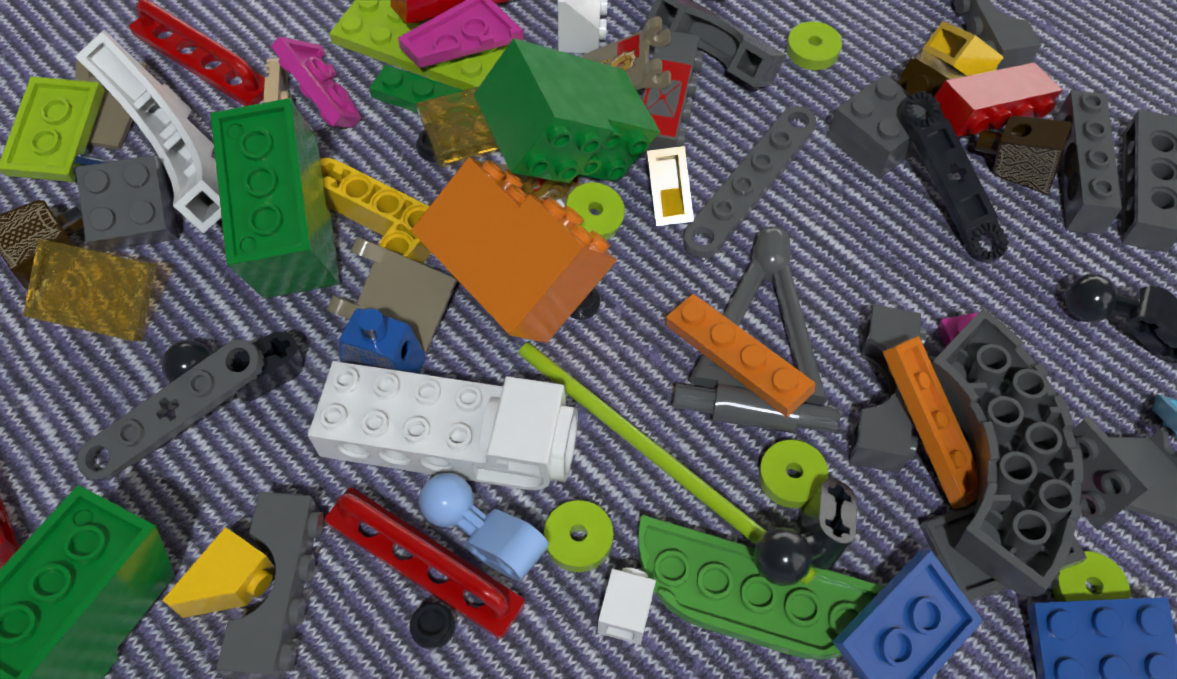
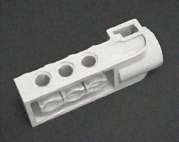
M333 361L308 437L320 457L431 475L453 473L469 481L519 489L539 490L548 487L550 480L566 482L576 442L578 411L575 407L566 406L565 388L561 384L505 377L504 385L497 386Z

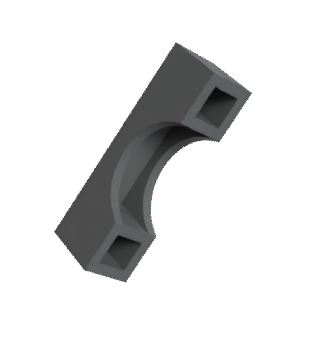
M655 0L645 21L647 22L653 17L660 16L663 30L669 29L670 31L699 35V48L721 60L727 66L728 72L755 88L771 86L787 56L693 0Z
M953 0L957 13L961 15L967 27V32L976 35L1004 57L996 70L1033 62L1041 43L1028 20L1013 18L1000 12L992 5L990 0Z
M875 304L872 306L864 324L861 358L873 364L884 376L889 389V400L876 407L861 410L853 426L849 464L899 474L907 460L912 461L915 457L918 439L917 436L911 435L912 423L914 422L906 410L904 399L896 381L889 372L883 351L917 336L920 337L924 346L926 330L920 329L921 313Z
M259 492L249 534L260 549L274 557L276 566L275 581L268 597L255 611L243 618L227 623L216 668L226 679H285L286 671L291 672L294 667L296 644L292 643L296 625H301L305 617L306 600L302 597L305 581H311L313 577L315 556L311 552L314 538H320L324 524L323 512H320L312 496Z

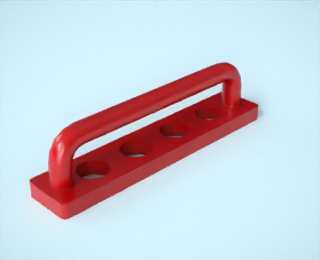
M139 0L137 2L136 12L139 18L129 25L135 37L243 106L259 104L263 100L265 77L252 70L244 59L149 0ZM163 32H173L168 38H157ZM186 47H197L195 51L191 53H180ZM210 62H221V64L214 69L204 68L206 64ZM234 77H240L242 83L231 85L229 81Z
M352 487L348 488L344 494L338 497L337 503L325 517V521L330 528L497 639L504 638L525 606L524 599ZM364 522L379 532V534L374 537H365L360 533V526ZM396 545H399L414 555V557L408 560L396 558L394 556ZM431 568H434L450 580L443 584H437L429 579V572ZM469 591L486 604L478 608L469 606L464 600L466 592Z

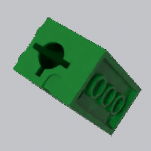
M516 38L512 39L473 94L510 172L565 183H570L577 175L617 182L627 173L630 166L648 149L650 143L660 133L624 69Z
M287 98L210 113L227 266L264 299L340 285L331 214L326 208L318 141L292 99Z
M77 485L0 569V679H103L119 659L115 652L116 649L175 577L156 525Z

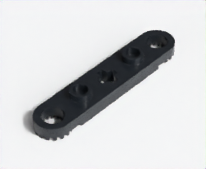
M925 91L921 93L916 92L903 103L901 118L968 252L979 262H992L1000 258L1007 251L1009 241L1006 238L1008 236L1004 234V230L997 220L998 216L949 119L945 118L940 108V102L937 103V98H933L931 93L926 94ZM914 104H920L927 109L928 118L926 120L924 118L921 120V117L917 118V114H913L915 112L912 110ZM950 172H958L961 178L958 181H950L947 175ZM982 234L992 238L994 242L993 252H988L987 249L983 250L984 247L980 246L982 243H979L981 241L979 237Z

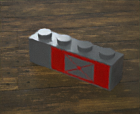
M671 31V43L663 47H655L652 59H661L662 73L667 70L670 71L671 85L663 89H644L642 101L660 133L650 143L648 149L639 156L641 158L647 159V151L681 147L685 144L687 129L681 127L683 122H690L693 102L688 101V96L695 97L699 76H694L693 74L694 71L701 72L704 51L698 50L699 35Z

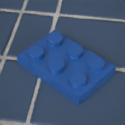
M920 550L832 642L860 679H932L983 622V619L931 550Z
M1168 597L1027 604L1038 679H1177V643Z

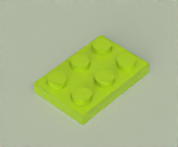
M30 76L0 159V172L4 176L75 182L77 176L74 173V166L79 167L81 165L80 163H75L77 155L85 153L105 92L99 82Z

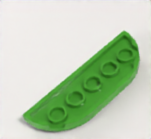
M645 515L641 516L638 532L640 565L642 571L648 575V578L656 580L654 594L671 612L698 627L791 656L814 660L843 656L832 641L884 588L881 585L827 569L815 568L812 565L811 567L818 572L807 586L801 581L789 586L771 584L757 570L753 560L755 548Z

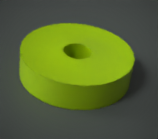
M816 21L803 22L796 25L790 31L786 52L790 60L799 67L808 70H823L831 67L838 60L842 39L833 27L825 23Z
M589 182L577 186L569 194L566 205L583 217L584 221L581 226L589 233L594 230L606 240L618 232L624 219L625 207L621 197L614 189L602 183ZM589 209H595L600 214L593 215L592 213H590Z
M784 440L772 445L766 451L759 467L758 477L762 490L773 502L787 508L806 507L822 483L828 480V467L824 457L812 445L799 440ZM793 469L799 473L800 477L792 478L786 471Z
M575 500L558 506L549 515L544 527V537L549 543V547L546 550L547 554L556 565L567 571L586 572L597 568L607 559L612 549L613 526L610 518L603 509L588 501ZM575 531H582L587 537L583 541H575L571 538V534Z
M1084 551L1087 559L1083 563L1059 571L1052 581V590L1057 602L1130 599L1129 582L1122 569L1110 558L1096 552ZM1085 582L1094 586L1096 594L1091 593L1086 588Z

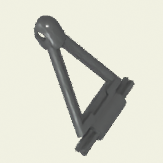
M766 227L757 234L752 248L751 264L730 301L724 316L737 326H740L763 280L774 282L796 367L816 383L815 392L804 402L823 404L826 403L827 399L789 266L791 256L790 237L780 227ZM702 354L689 382L694 385L716 388V390L676 384L674 408L712 413L713 421L795 433L796 427L837 433L841 413L839 409L802 403L786 418L704 354Z

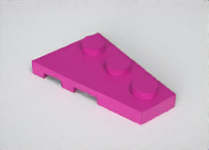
M465 0L398 37L400 49L421 68L508 45L513 38L524 40L523 29L492 0Z
M278 37L271 45V48L280 58V65L299 82L301 92L314 101L321 110L320 116L323 120L334 127L353 128L360 121L361 116L346 89L334 82L333 78L337 73L332 65H326L323 62L322 57L325 51L322 46Z

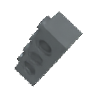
M1071 90L1055 117V120L1072 122L1059 165L1066 231L1103 235L1122 209L1107 94Z
M1138 109L1123 132L1121 244L1167 253L1177 241V117Z

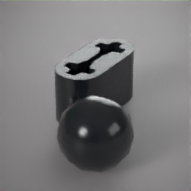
M1086 274L1078 277L1068 287L1065 301L1067 309L1073 317L1083 322H1099L1107 319L1110 315L1127 318V328L1148 350L1163 361L1177 363V298L1171 292L1161 287L1148 286L1139 289L1136 297L1119 294L1117 287L1112 281L1100 274Z
M274 332L252 343L261 350L264 356V366H262L261 374L259 373L255 380H251V382L237 390V393L234 395L238 399L243 401L258 399L294 379L301 373L304 361L296 340L290 334ZM181 340L171 345L162 358L164 378L170 384L209 357L213 352L206 345L196 340ZM243 350V352H238L237 355H234L235 358L231 360L233 361V364H231L233 366L232 370L235 373L244 371L249 365V353ZM284 354L285 357L280 359L279 356Z
M828 479L822 483L804 508L800 533L795 529L783 527L772 528L762 535L757 541L753 559L759 574L771 584L789 586L795 585L806 577L811 565L823 570L834 566L856 537L858 502L854 491L847 484L839 480Z

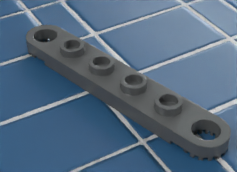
M800 106L786 109L693 219L694 221L688 225L683 239V247L688 255L691 254L692 258L698 257V260H702V258L707 260L709 257H714L722 245L729 240L800 152L806 141L812 137L816 125V117L809 109ZM796 119L798 121L800 119V122L804 121L803 124H806V127L797 128L789 122L790 120L794 121ZM699 233H701V236L706 234V237L709 236V239H712V243L699 245L693 241L692 237L694 238L695 235L699 236Z

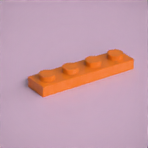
M694 293L666 316V326L786 418L815 392L816 383Z
M917 336L883 351V355L887 361L889 372L894 377L904 399L906 410L912 417L920 435L923 448L929 455L937 473L940 486L946 494L952 509L966 507L977 500V464L921 339Z

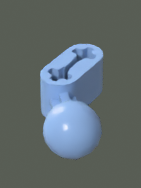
M453 473L437 474L427 480L420 491L418 502L420 510L430 523L439 527L457 525L470 536L464 543L478 560L516 581H521L549 547L547 539L529 523L497 509H493L488 516L482 513L473 505L474 495L472 488L463 477Z

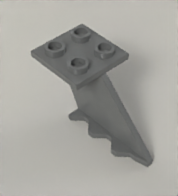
M1090 417L1083 419L1072 430L1076 447L1081 450L1084 481L1081 484V513L1096 529L1105 525L1123 509L1177 525V453L1169 445L1168 429L1164 426L1150 438L1108 437Z

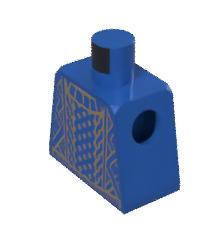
M356 309L339 339V359L343 363L419 374L426 361V355L411 326L405 322L383 316L376 309Z

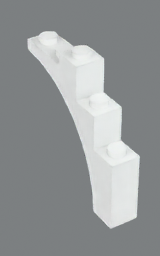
M103 30L75 57L114 96L154 147L169 175L174 192L173 206L204 234L222 217L216 162L211 157L214 144L187 119L192 109L165 83L161 85L110 34Z

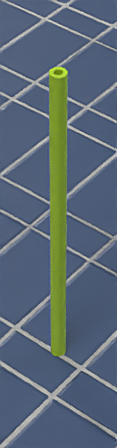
M525 343L520 348L519 355L553 383L564 385L565 392L755 545L758 539L767 532L533 345ZM810 567L808 575L801 582L807 586L818 571Z

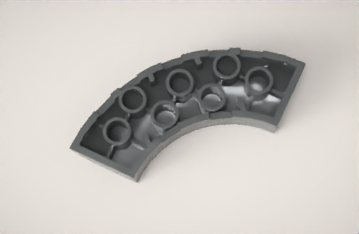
M982 308L932 363L952 411L970 441L978 472L976 508L971 523L964 531L955 550L1008 589L1022 595L1036 597L1043 594L1062 568L1072 547V539L1082 510L1080 505L1081 484L1084 481L1081 450L1076 447V441L1071 429L1074 423L1062 395L1057 396L1047 380L1048 372L1043 364H1036L1021 347L1023 341L1006 325Z

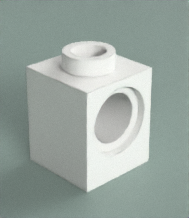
M623 568L622 571L612 569L598 620L597 633L641 645L656 580L648 578L645 572L635 568Z

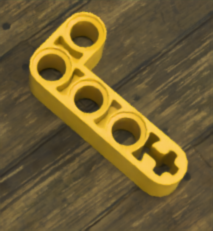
M320 159L326 207L381 234L383 237L379 243L380 246L421 264L431 255L430 250L414 235L411 229L430 206L336 159Z

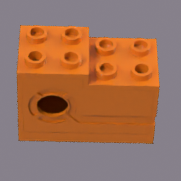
M468 157L411 231L510 336L548 343L617 261L607 251L611 245L594 230L589 233L581 226L584 221L583 217L568 205L563 208L551 197H547L544 201L533 193L528 195L521 189L524 182L516 174L511 173L510 170L506 169L503 172L490 160H486L483 164Z

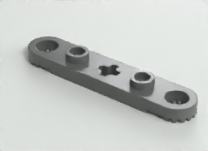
M241 339L233 340L88 440L80 448L77 456V466L81 474L88 479L109 481L113 477H117L120 472L130 465L139 462L236 394L237 390L251 382V380H255L257 375L261 374L262 366H264V356L261 350L256 345ZM247 351L250 356L248 367L242 372L235 373L232 370L233 366L231 364H233V361L231 360L235 358L234 355H237L238 352ZM169 402L179 404L175 409L177 416L175 419L164 417L169 411L167 406ZM106 448L109 453V462L105 468L97 471V468L93 467L95 464L92 463L95 458L92 457L93 455L96 456V451L99 452L100 449Z

